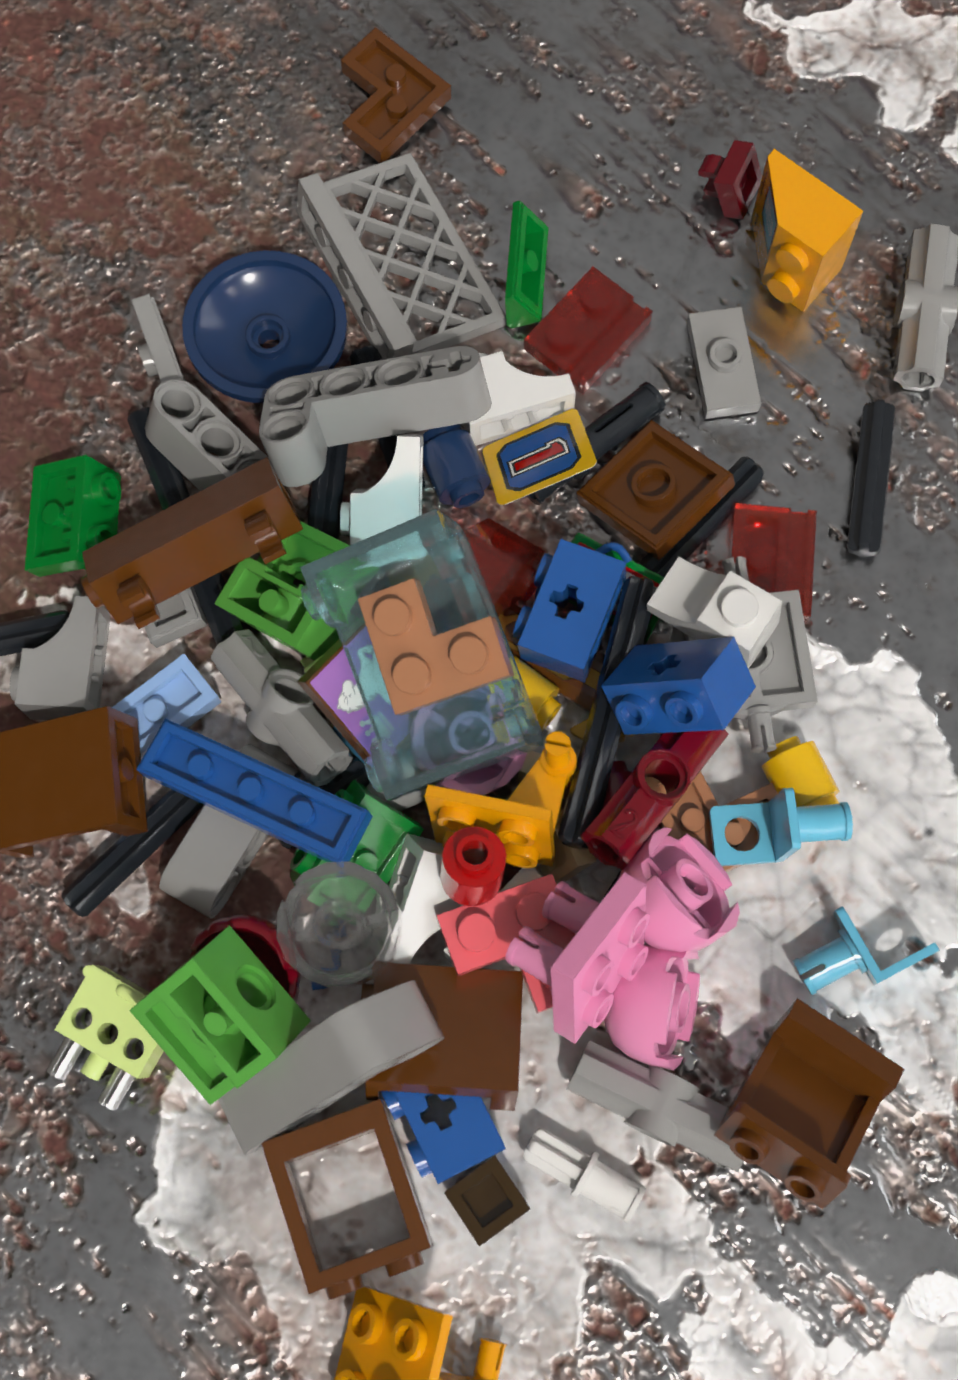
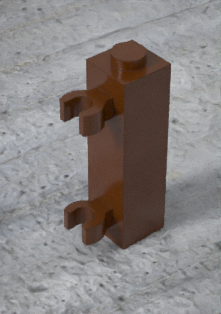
M266 457L83 551L87 575L81 578V583L89 600L97 609L105 606L117 624L134 616L138 629H141L160 619L157 604L258 552H260L265 564L287 554L282 540L303 530V527L289 494Z

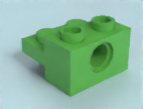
M301 522L303 530L282 540L287 554L267 564L264 563L261 554L257 561L248 557L239 562L214 604L256 630L315 661L325 654L358 621L349 612L378 562L368 554ZM295 579H297V580H299V581H301V582H303V583H305V584H307V585L313 587L314 590H312V589H310V588H308V587H306V586H304V585H302V584H300L299 587H297L296 585L293 584V582H294Z
M230 925L129 1010L209 1105H212L232 1088H239L277 1059L311 1022L309 1017Z

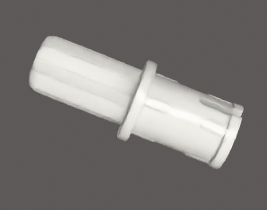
M538 1128L534 1132L524 1150L523 1158L526 1162L572 1188L571 1196L577 1198L580 1193L621 1217L626 1223L633 1217L646 1191L644 1185L635 1183L598 1161L599 1153L593 1151L591 1155H588L544 1128Z

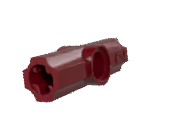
M724 729L663 733L648 753L640 759L624 783L581 835V839L589 848V853L605 865H611L620 870L625 869L727 738V731ZM645 777H653L659 780L664 785L667 793L663 794L652 790L648 786Z

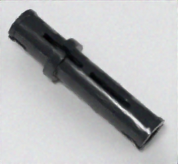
M643 382L639 385V388L585 428L596 460L623 442L656 415L665 411V401L655 386L649 382ZM590 469L527 495V497L534 504L541 505L545 499L573 478L581 480L589 474Z

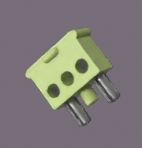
M87 965L83 968V975L85 976L83 982L55 1028V1031L66 1037L49 1064L47 1072L56 1079L65 1080L83 1048L88 1049L91 1053L80 1070L87 1077L99 1081L109 1062L116 1066L115 1071L98 1098V1102L102 1106H106V1109L114 1111L119 1107L135 1078H149L164 1051L129 1011L150 992L105 966ZM90 1011L92 1022L89 1026H86L85 1015ZM113 1025L118 1030V1036L114 1042L110 1038V1030ZM139 1040L144 1045V1052L141 1057H138L135 1052V1046Z

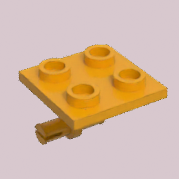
M555 731L546 737V743H544V749L539 759L508 800L428 784L425 800L435 841L441 843L444 847L449 837L456 831L466 827H482L496 834L502 841L506 850V863L520 868H535L537 864L553 867L555 858L554 832L564 791L570 786V779H572V774L577 767V756L574 749L570 747L571 740L569 736L563 732Z
M364 1286L355 1291L334 1380H498L507 1344L494 1339L480 1337V1346L473 1376L441 1372L453 1315Z

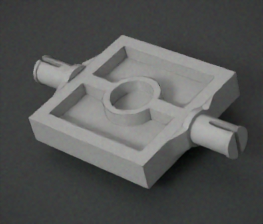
M737 556L735 564L734 557L723 560L724 575L732 571L749 581L746 558ZM799 590L770 593L782 600L779 623L748 669L756 688L734 716L742 720L747 719L752 747L751 753H761L763 748L764 753L777 749L774 741L771 716L786 710L814 708L818 702ZM685 634L686 641L695 640L694 638Z

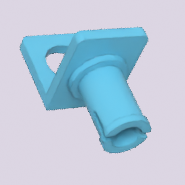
M783 788L768 803L714 806L709 810L713 855L721 866L783 862L801 848V842L849 841L853 833L852 814L847 802L796 807L793 788ZM737 818L752 822L758 832V841L755 847L748 851H738L732 848L725 837V828L728 822Z
M842 906L833 912L841 927L838 930L840 937L792 961L800 976L819 965L825 967L824 970L803 981L811 995H814L818 990L857 969L862 974L867 972L872 983L876 985L940 950L934 942L880 971L848 913Z

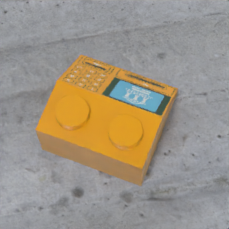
M773 149L767 156L752 213L761 283L768 287L776 299L783 303H791L804 312L842 269L863 210L776 149Z

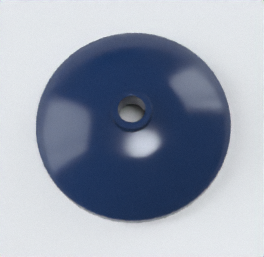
M281 251L249 252L235 256L216 266L200 280L191 293L185 307L182 324L185 348L198 374L210 386L222 394L251 403H264L267 390L281 379L333 369L345 347L348 328L344 301L332 279L321 268L307 259ZM268 340L279 342L273 348L265 349L262 347Z

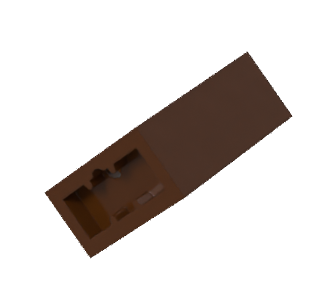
M375 1100L261 1143L309 1294L325 1288L328 1300H332L364 1287L361 1277L363 1273L385 1265L388 1277L424 1264L421 1251L431 1248L433 1243L384 1100ZM375 1131L410 1237L323 1270L289 1163Z

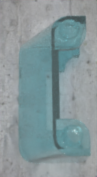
M434 509L300 567L307 584L301 587V595L305 607L314 620L322 618L328 626L337 630L377 740L371 743V756L365 758L364 764L373 788L378 793L383 791L386 800H395L426 789L428 784L438 785L525 754L544 745L539 722L479 565L464 531L457 522ZM415 578L421 581L438 634L488 616L495 617L515 676L404 715H395L358 598Z

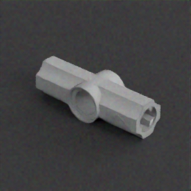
M930 224L921 229H914L909 240L906 274L897 296L893 321L894 328H899L893 367V381L900 383L903 389L922 392L929 388H939L944 379L948 336L953 330L958 312V287H954L958 262V235L954 234L949 226Z
M249 629L235 631L225 641L217 644L211 655V660L250 708L245 717L246 725L257 739L270 745L280 746L309 783L316 787L328 784L333 778L347 769L353 756L349 753L347 746L313 707L314 701L298 684L297 681L303 675L293 670L282 669Z
M588 1041L566 1090L625 1118V1124L649 1137L672 1147H675L677 1143L724 1169L739 1172L744 1161L731 1151L729 1145L714 1136L728 1107L699 1094L700 1089L677 1075L655 1066L649 1065L646 1068L627 1059V1057L618 1052L601 1046V1044Z

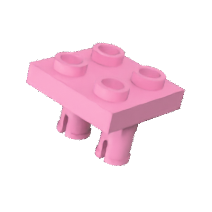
M625 872L601 903L573 889L564 881L559 882L555 886V892L560 895L551 891L544 903L542 915L576 934L565 949L535 933L532 928L525 926L519 931V938L524 941L522 942L515 937L506 953L507 963L519 967L551 987L554 1031L574 1044L588 1026L597 1028L603 1022L613 1004V992L620 979L623 977L628 981L633 980L645 963L648 955V947L644 946L645 930L650 919V915L645 912L646 884Z

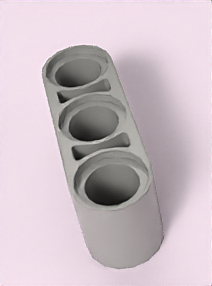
M179 379L167 380L155 389L145 424L146 437L200 491L267 457L209 399L189 382ZM208 452L215 453V454H217L219 457L214 456V455H211V454H209Z
M252 744L245 745L239 751L298 779L301 777V772ZM205 805L166 866L160 879V890L206 917L214 918L229 900L268 837V834Z

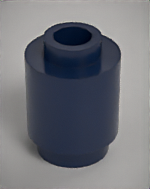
M460 424L429 429L424 433L423 465L439 501L445 505L453 504L455 508H465L481 500L485 494L484 490L489 486L491 479L471 434L466 430H462Z

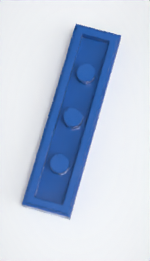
M166 718L136 769L148 779L343 870L346 869L373 818L368 810Z

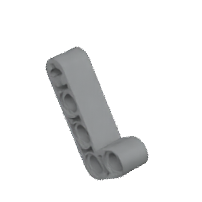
M455 346L281 379L274 383L265 394L259 434L269 461L282 484L287 487H299L316 480L323 473L328 447L468 423L484 416L490 410L492 401L478 351L468 346Z
M411 980L362 999L334 1013L286 1047L277 1059L239 1088H232L219 1098L218 1101L244 1155H248L261 1149V1143L290 1133L376 1074L413 1058L436 1045L445 1037L416 981Z

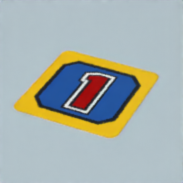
M576 409L567 410L484 447L482 451L499 505L509 504L586 471L597 463L579 412Z

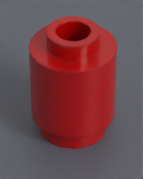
M466 827L456 831L449 837L443 848L440 878L444 891L452 900L465 906H479L489 902L496 896L502 884L506 865V850L499 837L482 827Z

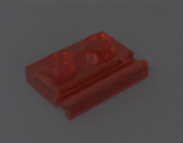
M593 266L524 338V350L556 375L569 374L572 383L577 386V391L583 395L651 322L653 311L647 306L643 309L634 302V297Z
M735 503L732 511L729 558L734 557L735 564L737 556L745 557L747 560L746 566L749 582L766 592L799 590L804 623L807 624L811 618L817 511L808 510L807 513L791 512V508Z

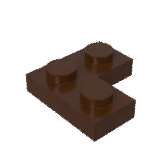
M376 27L340 60L342 73L371 95L342 122L344 135L379 163L389 159L452 98L451 85Z

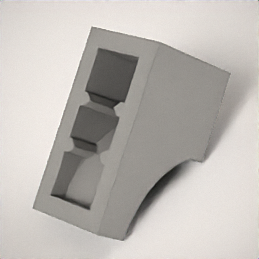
M75 596L67 621L49 641L34 649L22 648L20 667H14L11 672L10 696L15 701V705L29 719L52 720L100 708L111 615L105 606L97 609L91 603L88 596Z

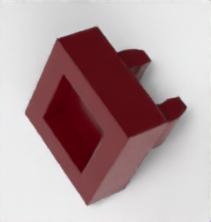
M734 140L726 158L715 154L706 155L698 170L699 176L709 178L704 188V194L719 199L724 217L743 220L760 186L762 172L756 149L752 142Z

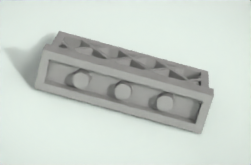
M411 153L326 182L322 181L318 173L298 180L296 212L370 345L377 348L381 360L449 348L505 326L506 315ZM405 174L413 188L408 198L382 189L385 180ZM353 193L367 198L368 201L363 214L341 207L336 197ZM376 202L404 211L398 227L370 217ZM411 214L433 222L437 229L433 239L405 229ZM364 230L392 240L386 256L363 247L360 240ZM399 243L428 252L422 268L394 259ZM434 255L457 263L461 270L458 280L429 271ZM388 272L416 281L410 298L388 291L384 284ZM423 284L452 294L446 310L417 301ZM460 296L480 303L486 315L472 320L453 313V310ZM399 309L405 311L403 315L401 314ZM415 314L441 323L438 333L417 341L408 326L411 315Z

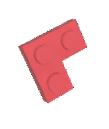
M553 874L499 892L485 904L479 906L464 905L436 916L457 976L506 959V953L512 940L516 937L522 942L524 941L519 938V931L525 926L532 928L535 933L561 948H566L576 934L542 915L544 903L551 891L560 895L555 892L557 884ZM520 969L536 1014L553 1008L551 987Z

